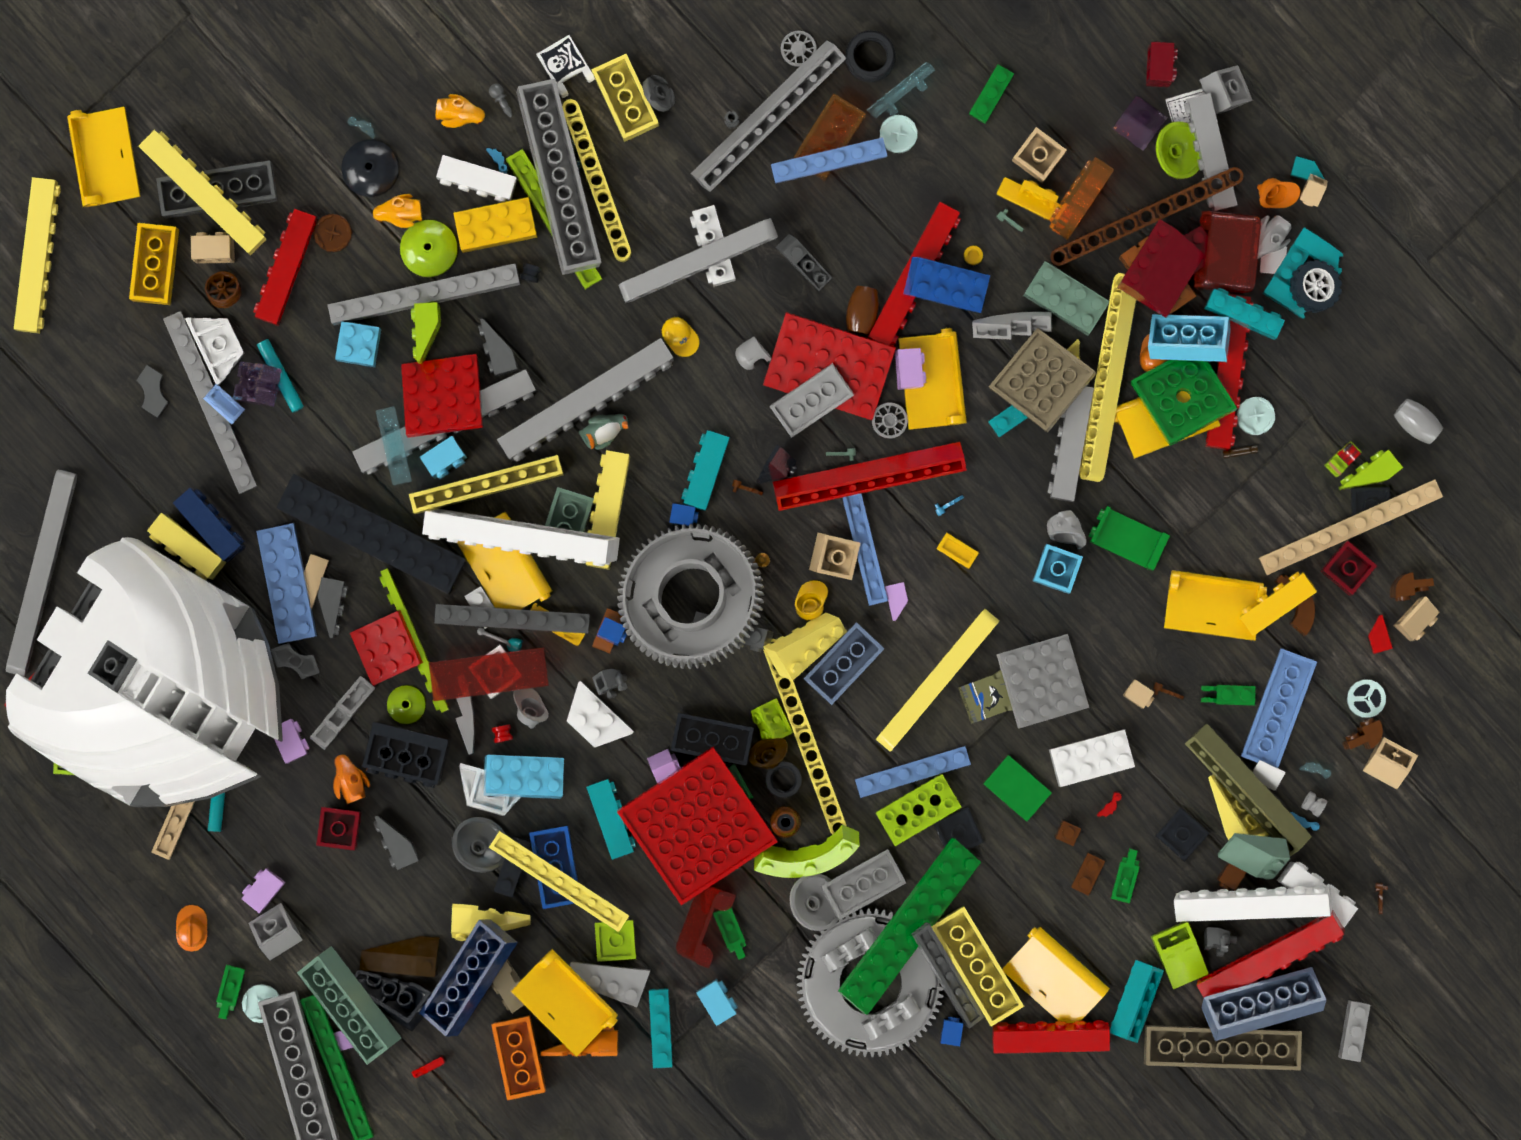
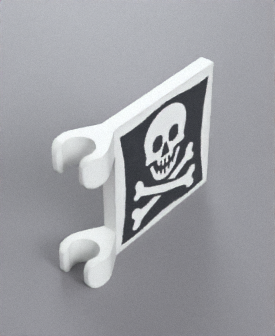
M569 35L536 54L549 77L556 80L558 92L562 98L568 96V91L563 82L578 73L583 72L589 83L595 80L593 73Z

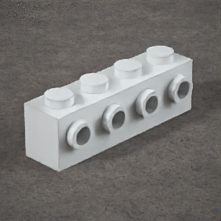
M445 155L442 156L436 176L440 180V184L451 186V184L458 185V189L469 192V189L477 191L476 194L482 197L491 195L495 197L494 200L502 203L506 202V200L511 201L517 183V178Z
M714 205L692 211L693 217H690L692 228H697L698 235H695L698 247H704L724 238ZM730 259L708 268L709 271L706 272L708 283H713V287L736 281Z

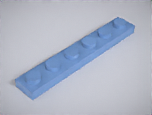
M882 137L771 164L775 184L885 158L887 157V152Z
M862 494L842 497L853 541L860 542L857 559L868 604L870 606L887 602L888 599Z
M963 746L855 779L860 798L968 766L971 763L966 747Z

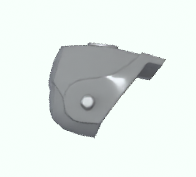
M1071 510L1059 512L1047 521V532L1051 540L1074 544L1077 549H1081L1086 545V537L1081 524Z

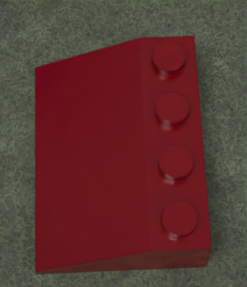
M1159 219L1117 288L1167 318L1205 254L1177 229Z

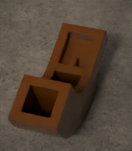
M1279 575L1274 582L1277 585L1280 583L1285 585L1290 580L1287 575L1284 577ZM1312 596L1296 606L1295 615L1289 623L1303 636L1308 634L1314 622L1315 605Z

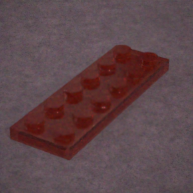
M544 647L429 663L433 701L549 686Z

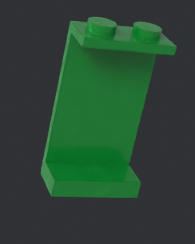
M1108 506L1105 510L1101 509L1097 516L1099 523L1097 527L1093 526L1089 533V537H1091L1090 542L1153 571L1170 535L1160 533L1111 510Z

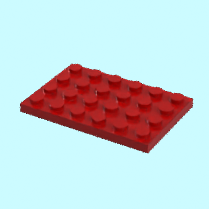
M786 312L763 385L789 393L833 363L854 392V396L835 409L873 420L896 347Z

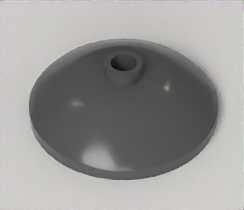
M483 817L469 818L463 821L453 834L452 849L454 855L464 867L471 871L480 873L493 871L501 866L505 858L490 849L489 846L499 831L502 833L504 831L490 819ZM474 847L478 848L479 852H476Z

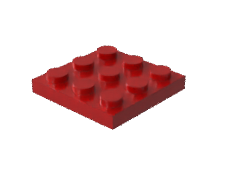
M401 610L350 633L372 686L423 663Z

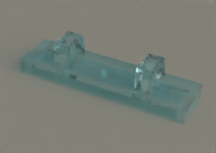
M925 62L868 108L867 111L875 118L886 110L890 115L894 116L899 112L894 103L915 86L919 91H925L928 86L923 80L934 72L935 69L931 64Z
M395 406L376 410L392 484L395 486L412 482Z

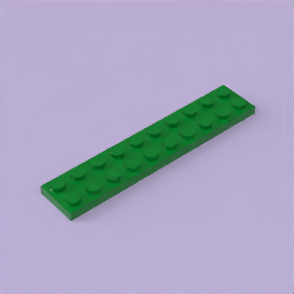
M951 838L839 988L838 992L863 1014L868 1015L918 948L912 933L925 923H929L931 926L936 924L981 862L956 839Z

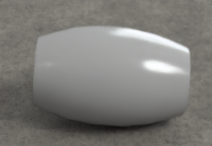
M1406 399L1394 413L1401 427L1412 437L1424 443L1431 444L1443 430L1436 416L1425 406L1413 400Z

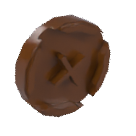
M328 214L317 221L313 235L321 249L327 252H338L348 246L352 237V230L344 217Z

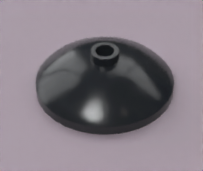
M364 140L354 144L346 152L342 161L341 171L346 185L354 193L364 197H377L393 187L398 177L399 164L396 155L386 144L376 140ZM368 163L372 164L370 170L365 168Z

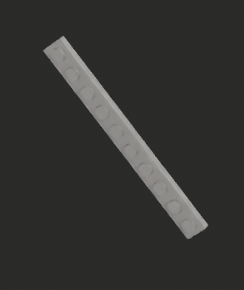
M180 311L164 318V323L239 494L257 487L231 424L203 399L214 385L182 312Z

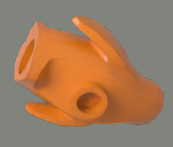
M338 755L335 758L336 776L333 784L336 797L340 799L341 791L347 804L365 798L363 782L368 788L370 787L367 776L346 755Z

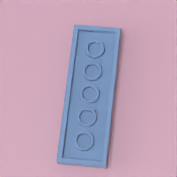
M295 523L256 531L278 644L316 637L317 633Z
M1284 649L1279 650L1241 757L1257 763L1261 760L1276 768L1279 767L1316 667V661Z

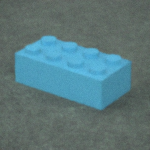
M1152 314L1148 342L1150 359L1227 362L1230 339L1229 317L1168 315L1165 318L1162 315Z
M486 755L483 796L560 799L563 797L564 758Z

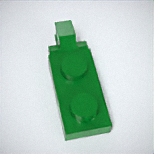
M1129 848L1127 858L1122 857L1111 899L1130 904L1140 867V861L1135 860L1137 850Z
M731 906L714 912L713 915L730 953L735 951L738 960L745 958L746 956L742 949L746 946L745 939Z
M226 964L216 1001V1007L220 1008L218 1018L226 1020L229 1010L234 1011L246 969Z

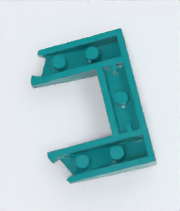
M1306 228L1301 230L1262 293L1302 319L1305 318L1303 313L1307 311L1303 307L1300 308L1296 300L1292 299L1293 294L1292 292L1290 293L1289 288L1291 287L1290 278L1293 277V272L1303 265L1307 257L1310 256L1315 260H1319V262L1325 261L1327 265H1332L1335 268L1334 271L1340 275L1342 268H1338L1339 257H1343V253Z

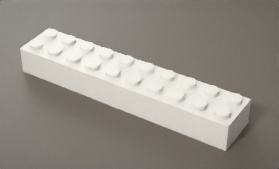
M443 509L425 511L422 533L429 535V539L440 540V538H447L448 542L458 543V541H465L466 545L476 546V544H483L484 548L493 549L494 547H501L503 551L520 550L519 553L521 554L538 553L540 557L556 556L558 560L575 559L574 562H593L595 566L610 565V562L617 561L620 540L618 537Z

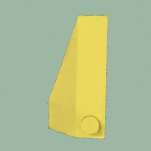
M1214 775L1208 777L1228 840L1234 833L1269 836Z
M452 905L451 934L452 938L458 941H466L478 920L491 919L504 931L531 925L530 915L509 911L500 914L496 909L492 908L482 911L478 910V906Z

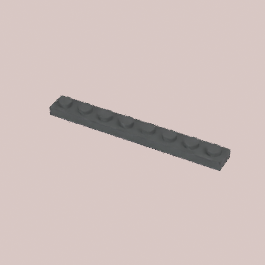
M436 604L434 623L588 634L590 614Z

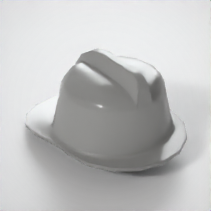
M528 686L517 687L513 694L514 701L518 707L517 717L523 724L533 729L539 722L546 721L549 713L541 697L533 688Z

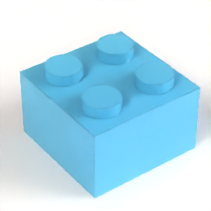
M341 321L335 359L339 362L375 367L381 329L379 327Z
M453 436L420 456L422 462L435 479L437 477L442 479L448 475V470L452 467L459 468L465 463L464 460L467 458Z
M1046 544L1033 582L1069 594L1071 593L1083 557Z
M717 979L696 992L716 1026L736 1014L735 1009L738 1007L732 997H727V988L723 981L718 982Z

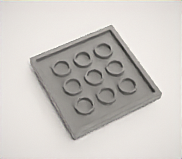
M1068 634L997 654L1018 729L1089 708Z

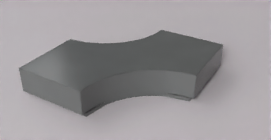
M146 365L136 380L144 390L145 399L142 408L159 418L169 403L161 392L163 375Z
M290 643L271 649L277 668L290 667L299 674L301 679L320 673L315 656L298 654L292 649Z

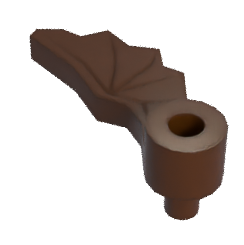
M733 480L732 486L734 488L732 492L736 493L737 488L761 496L763 495V492L742 486V482Z
M1155 682L1153 688L1155 689L1154 695H1158L1160 691L1183 700L1184 696L1163 689L1162 684Z
M1383 883L1375 884V891H1378L1377 905L1379 914L1383 913V890H1388V886H1383Z

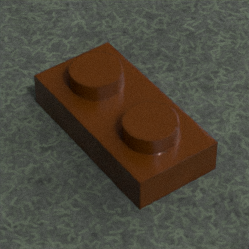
M1087 853L1071 888L1089 896L1105 861Z

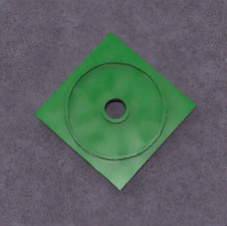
M1168 360L1131 380V385L1169 446L1237 409L1208 361ZM1181 391H1185L1190 395V400L1182 403L1177 400L1176 395Z

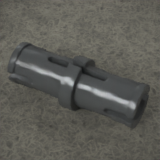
M734 111L726 113L724 117L726 119L724 121L726 126L730 129L736 128L739 120H737L739 116Z

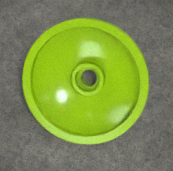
M1177 121L1167 124L1160 131L1156 142V154L1162 169L1168 175L1177 179L1189 178L1199 170L1197 160L1200 157L1199 153L1194 150L1193 141H1195L1194 133L1190 132L1188 123Z
M423 220L415 223L406 230L401 239L400 254L404 264L410 271L422 277H436L445 273L453 265L457 256V241L454 234L446 225L435 220ZM430 244L431 249L425 250L424 246Z

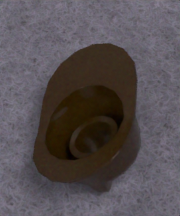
M783 738L760 740L752 746L749 752L750 763L756 767L773 769L783 761L788 751V744Z

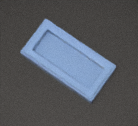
M215 384L203 398L231 424L245 410L218 384Z

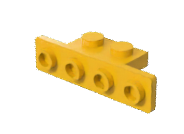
M1005 177L997 191V195L1062 227L1066 226L1073 212L1071 209L1056 202L1059 196L1054 191L1043 189L1031 180H1024L1023 184L1020 185Z

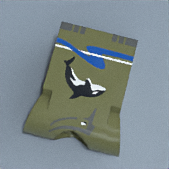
M1001 670L989 677L958 687L971 724L1006 711H1013Z

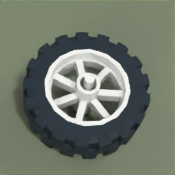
M1319 260L1304 263L1293 272V277L1290 278L1291 287L1289 288L1290 293L1292 292L1293 294L1292 299L1296 300L1300 308L1303 307L1307 312L1317 313L1332 307L1339 300L1338 296L1342 292V289H1340L1342 282L1338 278V272L1334 271L1335 268L1332 265H1327L1325 261L1319 262ZM1314 273L1319 275V278L1317 279V281H1316V278H1315ZM1308 274L1310 276L1311 282L1306 280ZM1322 288L1327 289L1326 294L1323 292ZM1317 292L1323 299L1317 300Z

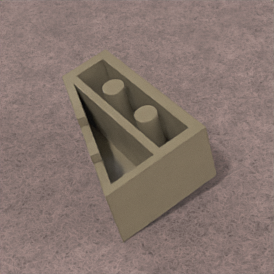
M507 959L491 986L496 994L501 995L502 1003L506 1009L513 1013L524 1006V1004L511 992L521 979Z

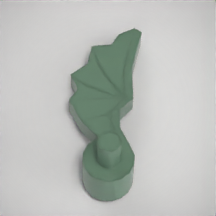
M1007 209L998 213L996 217L1003 222L1005 219L1018 231L1022 232L1024 230L1006 216Z
M855 448L847 449V452H826V456H850V461H854L853 456L856 455Z

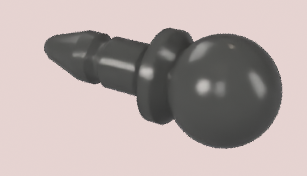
M492 84L489 88L490 96L495 98V103L499 101L504 113L512 117L511 108L508 106L509 104L506 99H504L507 97L504 94V88L500 84Z

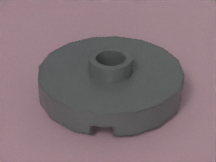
M651 75L643 82L644 95L652 107L658 111H668L675 104L674 92L672 88H668V83L665 79L657 75Z

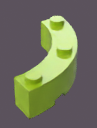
M841 825L833 835L827 838L826 842L820 845L802 847L797 851H786V848L771 846L754 857V870L766 875L782 878H799L823 873L840 865L860 846L859 832Z

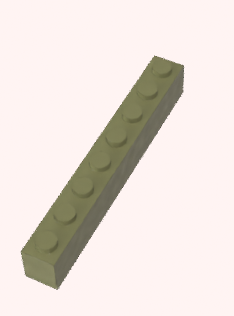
M1208 724L1201 727L1185 743L1272 838L1286 839L1290 856L1298 852L1312 837Z

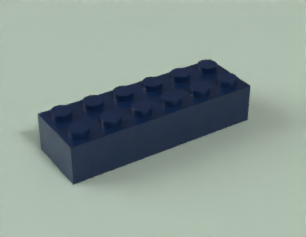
M491 919L478 920L420 1011V1014L446 1037L458 1036L518 942Z

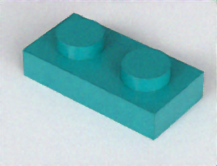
M1010 406L988 421L997 436L1001 437L1028 417L1015 407Z

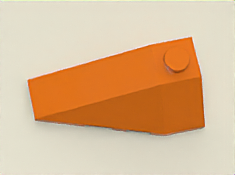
M607 1026L578 1056H585L587 1054L592 1056H617L619 1053L618 1030ZM563 1043L541 1051V1056H567L568 1054L575 1056Z

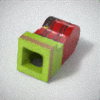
M1350 441L1324 466L1335 477H1339L1361 454V451Z

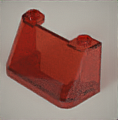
M1202 211L1200 224L1203 229L1209 230L1205 268H1200L1195 273L1194 287L1207 290H1218V288H1221L1230 294L1251 292L1255 286L1261 229L1260 218L1251 215Z
M712 885L693 898L676 945L679 955L703 967H710L713 954L707 947V944L702 943L714 909L721 911L730 909L736 897L735 893Z

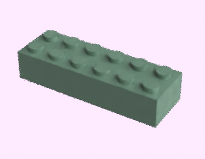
M332 946L297 972L367 1065L401 1039L400 1035Z

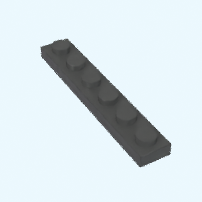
M925 923L914 931L912 936L965 1026L971 1028L983 1019L984 1015L931 925Z

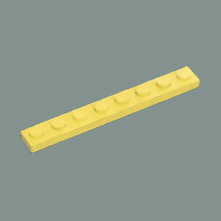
M499 831L489 846L490 849L619 932L628 919V914L501 831Z

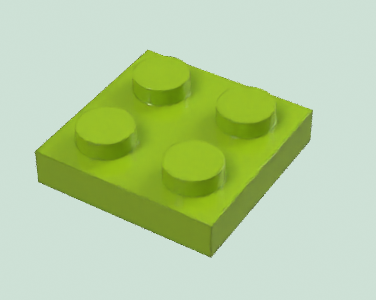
M626 920L619 932L604 922L595 923L597 962L636 959L633 920Z

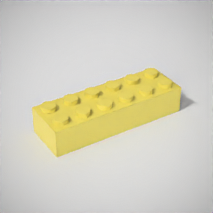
M606 450V455L602 454L600 465L603 467V471L598 473L597 486L600 487L599 492H595L593 503L596 505V509L591 512L590 523L593 526L592 530H588V533L616 537L630 461L629 454ZM586 562L587 566L610 570V565L595 566L593 562Z
M964 906L931 926L990 1026L995 1025L1024 1007Z

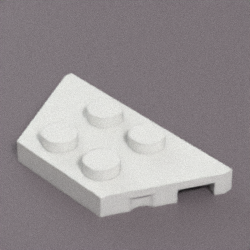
M186 318L185 320L215 383L220 385L245 354L227 318Z
M581 681L578 683L567 722L594 748L634 733Z
M460 763L459 768L467 806L504 816L521 798L483 796L484 770Z

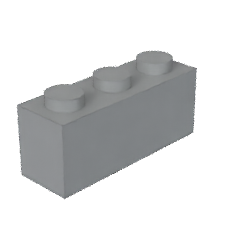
M1348 1000L1339 1058L1361 1062L1370 1004Z

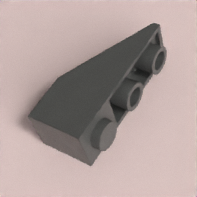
M788 234L776 246L777 250L818 291L832 279L828 272L792 235Z
M480 319L481 324L478 325L480 335L485 336L486 343H483L485 354L490 355L491 361L488 362L490 373L494 372L495 376H500L518 371L513 351L484 319Z
M321 577L318 599L329 637L335 639V635H339L341 624H338L339 616H343L344 605L341 604L343 597L346 598L348 586H345L346 582Z
M379 815L375 816L376 821L373 823L377 832L381 831L383 839H381L384 849H388L391 854L388 858L392 867H396L399 870L420 861L413 843Z

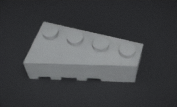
M571 962L570 967L596 993L637 1007L651 971L649 969Z

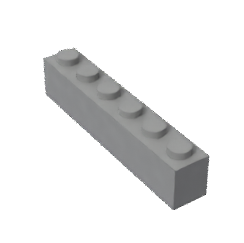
M1211 93L1186 99L1184 109L1186 115L1189 114L1191 122H1188L1190 132L1194 133L1195 136L1193 146L1195 152L1199 153L1200 159L1197 162L1199 170H1203V181L1229 168ZM1218 178L1214 179L1211 183L1212 188L1220 189L1222 181ZM1233 187L1207 198L1208 207H1212V211L1236 206L1237 201Z
M1086 386L1061 416V418H1064L1063 426L1059 425L1057 437H1061L1060 444H1056L1054 451L1057 461L1052 464L1051 474L1054 475L1053 482H1049L1047 492L1051 494L1050 498L1069 502L1074 501L1093 387Z

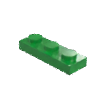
M997 64L969 115L986 124L1014 73Z

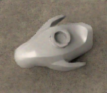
M1276 215L1269 222V216H1265L1257 226L1255 241L1249 249L1250 256L1253 259H1259L1268 253L1281 250L1287 246L1291 240L1287 239L1284 241V239L1291 230V224L1279 215Z

